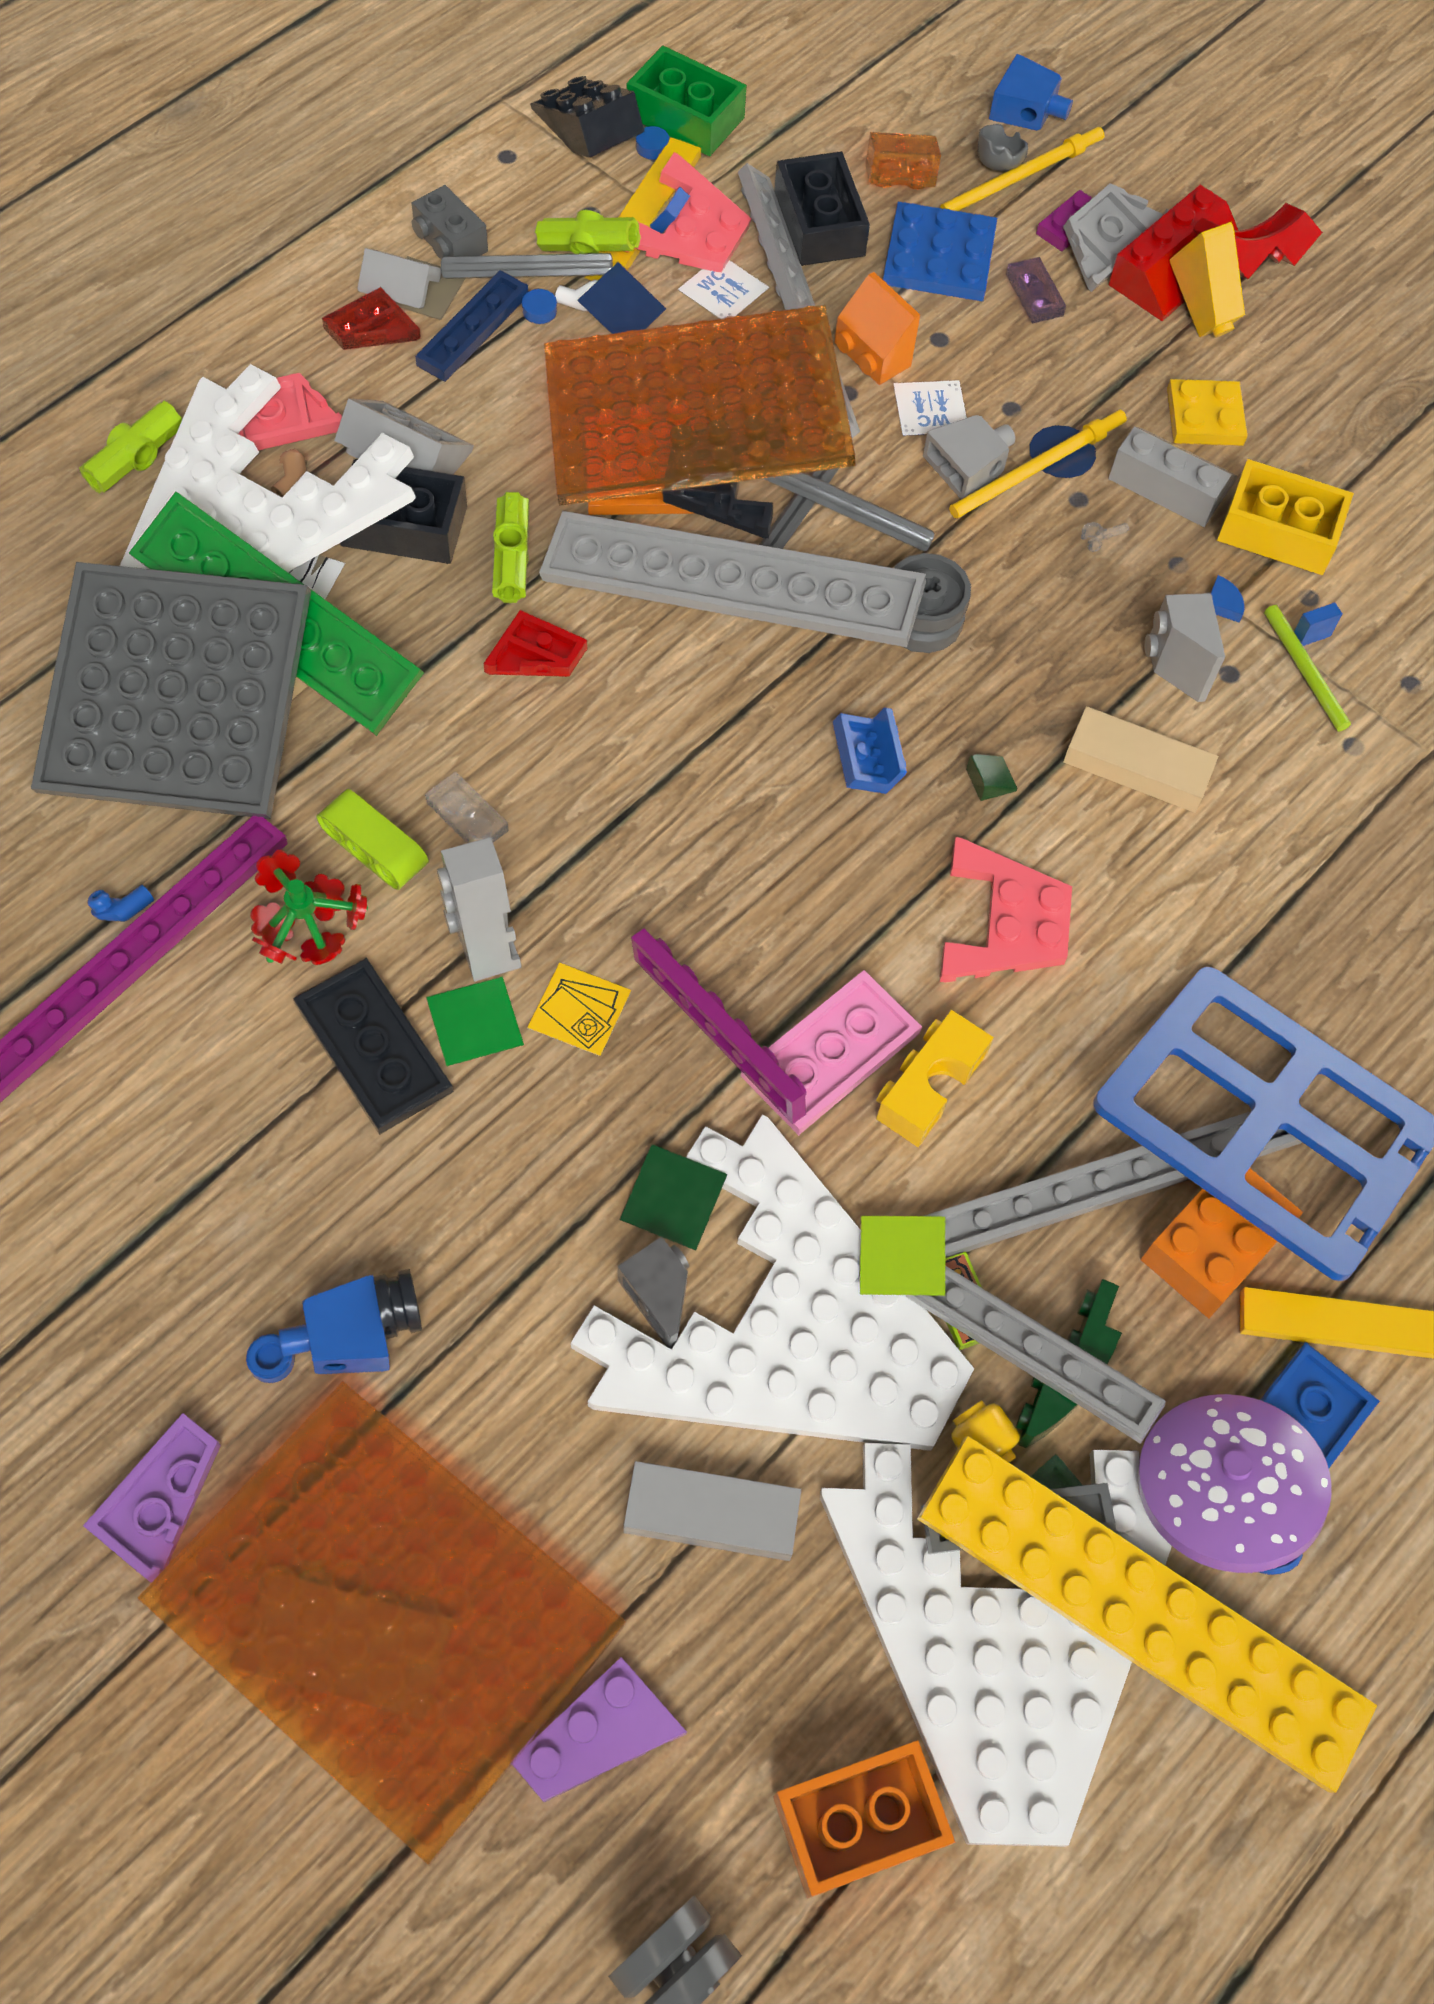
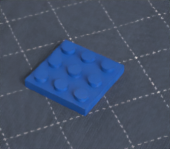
M898 201L883 280L892 287L984 301L998 218Z

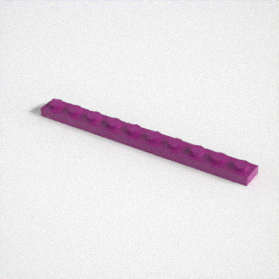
M252 816L0 1039V1103L258 871L256 864L261 857L272 856L275 851L282 850L288 844L286 835L265 818Z

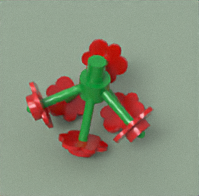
M280 849L275 851L272 856L261 857L256 864L259 873L255 876V882L260 886H264L270 893L280 891L283 886L286 891L284 894L285 904L281 909L277 903L270 902L266 907L257 905L250 912V917L254 921L251 930L255 935L262 936V940L255 937L252 939V941L262 945L259 954L266 956L268 963L276 961L282 964L285 957L296 961L297 957L280 949L284 941L287 942L292 939L293 931L291 928L294 926L296 918L305 920L313 937L301 945L303 951L300 954L301 960L303 962L311 961L314 965H321L333 960L342 952L341 946L345 943L346 939L342 933H334L332 935L330 932L320 933L312 914L315 913L318 920L327 922L334 917L335 911L346 910V925L350 930H355L358 920H364L368 910L367 897L361 895V884L352 885L350 896L347 901H344L341 896L344 894L345 886L339 879H329L325 874L316 875L314 882L307 881L303 883L301 880L296 879L294 872L300 866V860L296 855H287L284 850Z

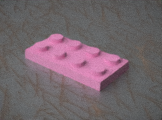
M863 970L769 1047L776 1056L779 1067L788 1076L790 1074L795 1075L804 1085L807 1092L805 1096L806 1115L792 1124L742 1071L741 1077L799 1136L917 1037L921 1032L922 1026Z

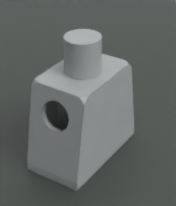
M975 415L929 430L927 432L923 457L957 496L963 499L1002 474L1009 453L1008 447L1015 443V434L1007 424L993 430L982 416Z

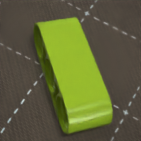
M346 789L316 815L321 828L333 840L393 889L400 890L429 863L427 855L413 839L352 790Z

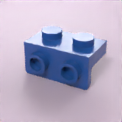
M884 707L873 719L840 713L833 720L846 787L887 794L907 773L906 761L903 757L893 710Z

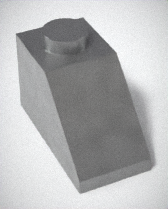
M661 1236L618 1265V1282L665 1346L672 1349L678 1339L688 1271L686 1269L689 1267V1263L676 1245L669 1247Z

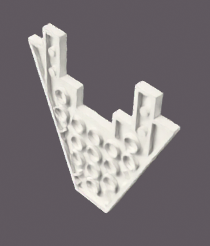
M251 364L227 389L202 377L197 384L173 443L165 454L164 464L120 566L148 569L133 558L129 552L176 491L286 572H289L413 502L416 496L412 488L395 479L414 458L409 446L381 433L334 486L306 471L283 497H280L240 475L241 471L255 458L259 451L254 442L238 434L279 391L281 386L276 377Z
M762 1114L743 1146L705 1126L686 1158L728 1174L722 1188L757 1207L740 1234L737 1244L774 1265L734 1334L694 1312L672 1349L594 1305L571 1342L573 1350L607 1369L589 1398L588 1407L600 1411L863 1443L911 1444L913 1449L931 1451L964 1390L974 1367L928 1311L908 1299L906 1295H860L861 1230L768 1117Z
M864 1443L863 1489L822 1488L820 1500L966 1844L1069 1846L1132 1662L1023 1589L961 1587L960 1551L928 1554L926 1538H913L911 1444ZM1093 1450L1090 1453L1091 1485L1108 1483L1117 1530L1114 1532L1165 1565L1172 1546L1153 1526L1143 1507L1138 1486L1139 1451Z

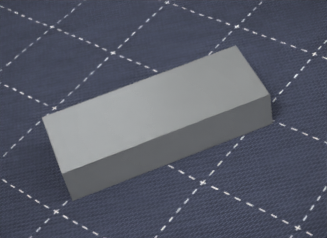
M635 1461L623 1533L790 1561L793 1554L801 1489Z

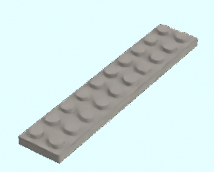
M562 511L539 572L542 581L902 647H907L926 585V574L567 511Z

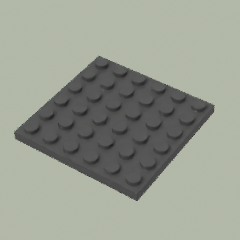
M76 562L31 789L40 794L247 817L258 816L271 819L311 595L309 587L301 584Z

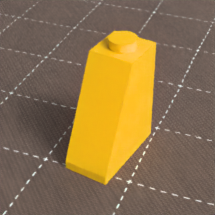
M1229 222L1200 233L1169 260L1199 338L1211 333L1214 334L1215 338L1227 334L1235 329L1233 323L1245 315L1234 228L1232 223Z

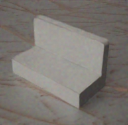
M365 248L358 291L422 309L425 304L429 281H440L441 268Z

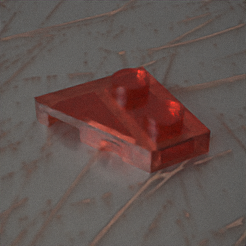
M381 287L322 317L323 328L343 350L411 342L421 339L420 328Z

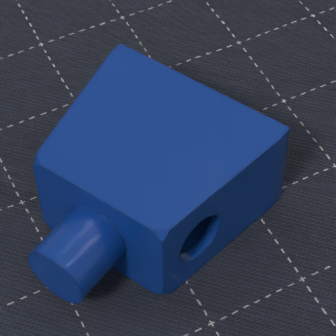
M1016 54L994 91L989 119L1037 131L1041 130L1049 115L1067 120L1073 100L1058 95L1062 79L1058 73L1022 55Z
M373 1275L362 1277L306 1298L302 1301L306 1324L278 1330L283 1357L311 1351L314 1372L316 1374L383 1372L390 1370L389 1354Z

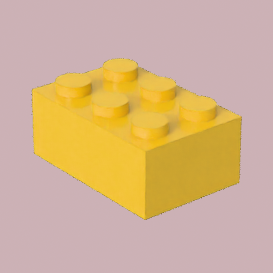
M1247 459L1217 541L1323 575L1337 548L1354 493Z

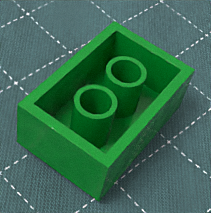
M664 45L626 83V89L635 93L643 125L647 127H660L668 133L670 138L672 137L701 148V153L709 157L745 118L746 84Z

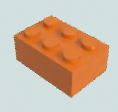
M1251 1168L1248 1169L1245 1174V1180L1251 1186L1297 1218L1302 1215L1303 1211ZM1202 1188L1151 1244L1141 1258V1261L1210 1319L1278 1241Z
M918 1740L783 1789L773 1796L807 1899L956 1843Z

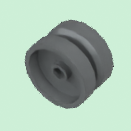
M928 553L908 556L896 564L894 568L926 574V585L908 645L904 648L912 652L922 653L944 650L956 642L962 632L965 613L968 610L971 597V583L966 572L955 561L944 556Z
M694 1895L608 1977L624 1998L635 1997L654 1980L659 1989L644 2004H701L720 1985L718 1980L742 1955L725 1934L715 1935L698 1952L695 1951L691 1943L709 1927L711 1916Z

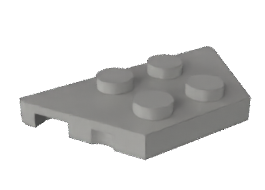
M1110 183L1068 219L1063 227L1086 285L1091 292L1112 275L1117 254L1167 213L1168 209L1163 214L1147 207L1148 200L1137 195H1130L1124 189Z

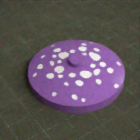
M1230 1394L1203 1396L1184 1402L1167 1412L1154 1425L1144 1442L1138 1469L1139 1493L1151 1523L1159 1534L1177 1551L1205 1566L1236 1573H1253L1275 1569L1291 1562L1304 1553L1314 1543L1324 1526L1332 1494L1330 1472L1326 1459L1314 1438L1298 1421L1266 1402Z

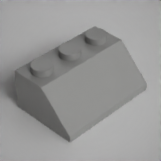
M350 398L347 400L334 440L347 447V454L359 459L380 434L384 433L410 447L414 458L406 467L452 475L472 453L474 445L384 401Z
M1135 426L1119 447L1109 475V480L1202 527L1206 526L1237 479V475L1143 428Z

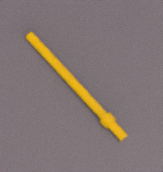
M1096 127L1082 135L1076 133L1066 138L1062 145L941 204L940 208L960 211L1067 157L1074 158L1084 153L1087 147L1103 140L1105 136L1104 131L1101 127Z
M1119 409L1102 420L1094 419L1083 426L1081 432L950 505L951 515L957 519L1087 444L1094 445L1105 439L1108 432L1127 421L1125 412Z

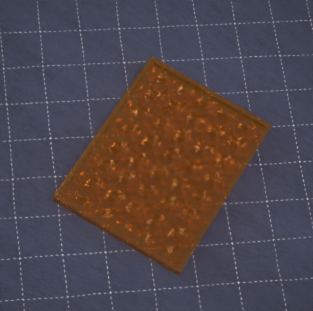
M826 305L770 311L768 313L709 321L702 320L695 323L666 325L658 328L630 330L621 333L544 343L559 506L856 466L855 451Z
M343 1381L137 1597L148 1610L428 1866L434 1862L626 1625V1621Z

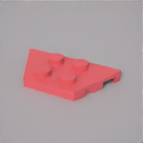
M300 373L276 378L281 386L279 391L238 434L254 442L258 450H263L336 433L342 415L339 412L335 413L328 406L326 399L318 391L311 389L310 383Z

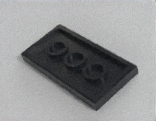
M367 958L293 998L295 1006L379 1135L454 1092L452 1084Z

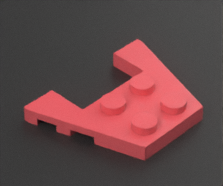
M674 152L663 168L659 182L675 190L681 187L690 197L664 234L638 222L641 239L639 247L634 249L646 251L645 256L658 259L660 255L679 258V264L722 273L749 229L751 218L686 160Z
M955 837L950 876L990 881L992 883L986 948L945 942L942 953L940 982H953L956 980V977L974 975L975 978L990 976L991 972L1009 969L1019 972L1064 965L1068 956L1072 886L968 840Z

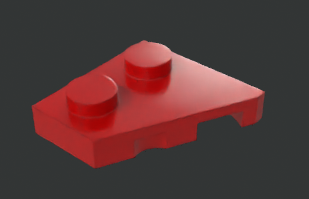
M519 610L483 663L484 672L489 675L569 677L588 649L587 639Z

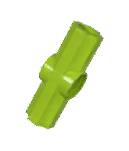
M580 210L576 218H544L542 221L537 222L535 229L537 245L542 251H571L574 254L599 253V251H633L634 248L639 247L641 239L639 223L634 217L604 218L601 214L591 210Z
M164 400L162 403L159 402L134 424L120 423L110 432L107 446L79 467L82 477L89 483L92 489L100 494L102 492L105 493L132 469L137 471L146 470L154 463L158 448L177 433L182 417L171 404Z
M506 492L502 497L497 498L496 526L493 533L494 567L492 593L493 597L499 598L503 603H517L519 599L526 597L527 564L529 561V499L521 496L519 492Z

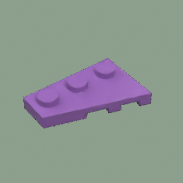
M182 1413L83 1526L158 1588L221 1445Z
M621 1657L511 1761V1764L539 1798L546 1802L627 1761H632L652 1749L686 1735L687 1731Z

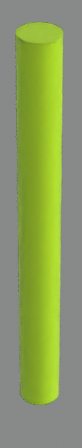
M1278 605L1268 607L1264 612L1265 616L1338 732L1347 729L1351 725L1350 720Z

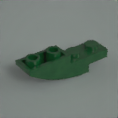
M1102 1279L1094 1292L1086 1290L1077 1312L1078 1315L1084 1317L1080 1330L1072 1329L1067 1341L1103 1363L1108 1364L1122 1332L1105 1325L1119 1285ZM1035 1377L1032 1380L1031 1387L1038 1391L1033 1405L1025 1402L1016 1424V1428L1023 1431L1018 1445L1024 1448H1028L1047 1436L1078 1406V1404Z

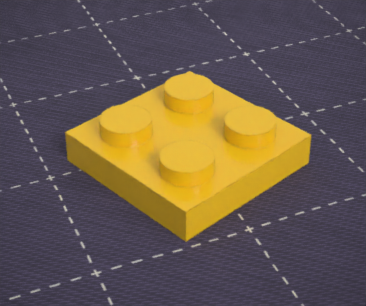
M1170 379L1167 394L1173 443L1244 446L1248 435L1240 381Z

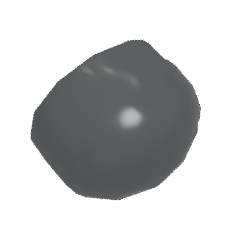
M1001 124L986 125L979 130L978 158L987 168L1006 172L1017 168L1026 160L1028 143L1021 139L1019 132H1016L1013 137H1008Z

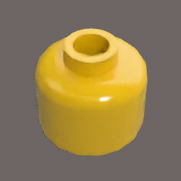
M981 1400L952 1420L956 1427L951 1433V1438L957 1448L962 1440L969 1436L1007 1462H1011L1016 1458L1011 1449L1018 1444L1020 1435L998 1404L985 1405Z

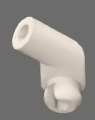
M598 280L590 281L576 290L559 285L555 294L557 303L578 310L588 311L577 300Z

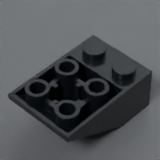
M579 76L569 80L567 87L560 90H547L541 93V99L530 103L531 109L573 153L588 158L645 132L634 91L620 88V85L604 84L602 80L592 81L588 80L586 76Z

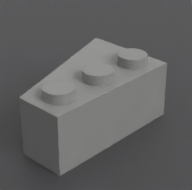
M491 837L442 850L443 868L437 869V875L442 888L440 894L445 908L443 910L450 934L458 933L474 982L522 968L520 957L513 942L516 940L513 926L508 927L507 913L511 912L503 870Z

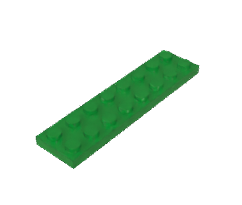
M176 491L129 552L133 558L152 570L304 585ZM311 590L296 677L377 736L424 673L412 662Z

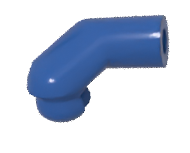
M140 885L122 899L110 898L109 894L103 890L95 891L89 896L87 904L92 909V915L99 920L125 922L151 904L154 898L146 887Z

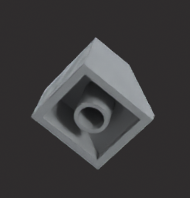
M1211 593L1165 595L1160 610L1154 614L1152 631L1145 637V654L1147 657H1151L1153 670L1157 675L1197 702L1206 701L1225 659Z

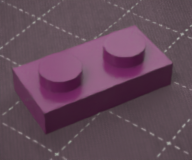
M1081 190L1077 191L1038 224L1036 235L1060 251H1064L1070 246V242L1063 226L1092 197Z

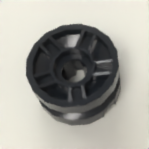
M410 1269L398 1271L397 1276L390 1278L385 1274L374 1276L375 1291L383 1328L385 1327L386 1339L397 1337L399 1331L407 1329L411 1333L422 1331Z

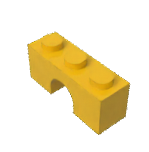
M953 1010L949 1012L943 1022L935 1019L923 1037V1040L927 1043L920 1052L913 1049L908 1054L900 1067V1071L903 1072L902 1076L896 1083L889 1080L878 1095L876 1101L881 1105L876 1120L919 1148L942 1117L948 1101L932 1089L928 1079L935 1075H947L965 1085L987 1056L994 1037Z

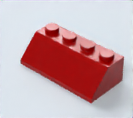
M1200 184L1117 254L1109 286L1160 321L1166 319L1185 302L1169 260L1198 236L1193 227L1203 217L1219 226L1231 222L1234 231H1239L1227 201Z

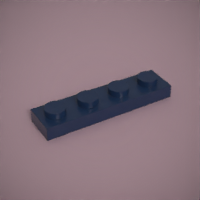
M499 270L415 356L416 366L446 382L522 303L523 296L529 292L528 285Z

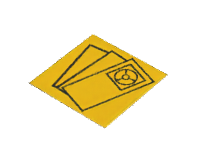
M559 962L527 1028L601 1056L631 990Z

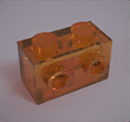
M870 132L865 163L869 183L882 188H888L893 185L908 186L917 190L924 189L925 187H936L941 152L936 136Z

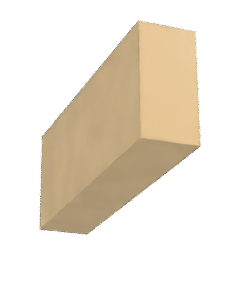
M1086 706L1063 763L1196 813L1219 756Z

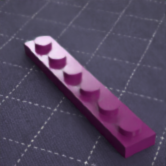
M645 928L633 935L631 941L634 960L792 1124L806 1115L805 1096L807 1092L802 1082L793 1074L788 1076L779 1067L778 1060L773 1052L766 1046L760 1047L752 1039L749 1029L739 1018L733 1020L725 1011L720 998L713 991L706 992L699 985L692 969L686 964L681 966L673 958L670 948L661 938L655 940Z

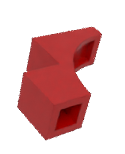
M1285 203L1273 216L1259 225L1245 230L1234 231L1240 276L1249 279L1267 256L1277 264L1282 260L1295 266L1323 232L1304 210ZM1202 217L1193 227V230L1199 235L1219 225Z

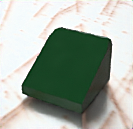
M975 754L969 757L966 771L980 801L1017 791L1018 788L1002 756Z

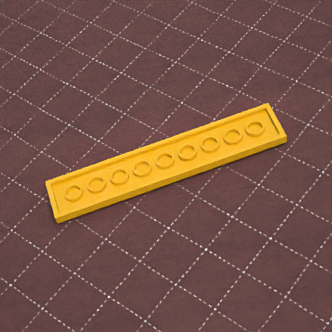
M967 1436L962 1440L917 1518L919 1521L1325 1791L1330 1793L1337 1792L1377 1707L1375 1703L971 1437Z

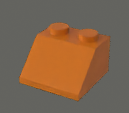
M875 272L868 274L839 314L834 343L841 352L847 354L859 365L864 374L869 375L878 385H881L911 367L920 314Z

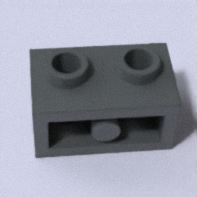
M446 185L411 202L413 213L411 224L415 234L420 239L424 238L433 247L434 252L440 259L444 256H481L488 252L486 224Z

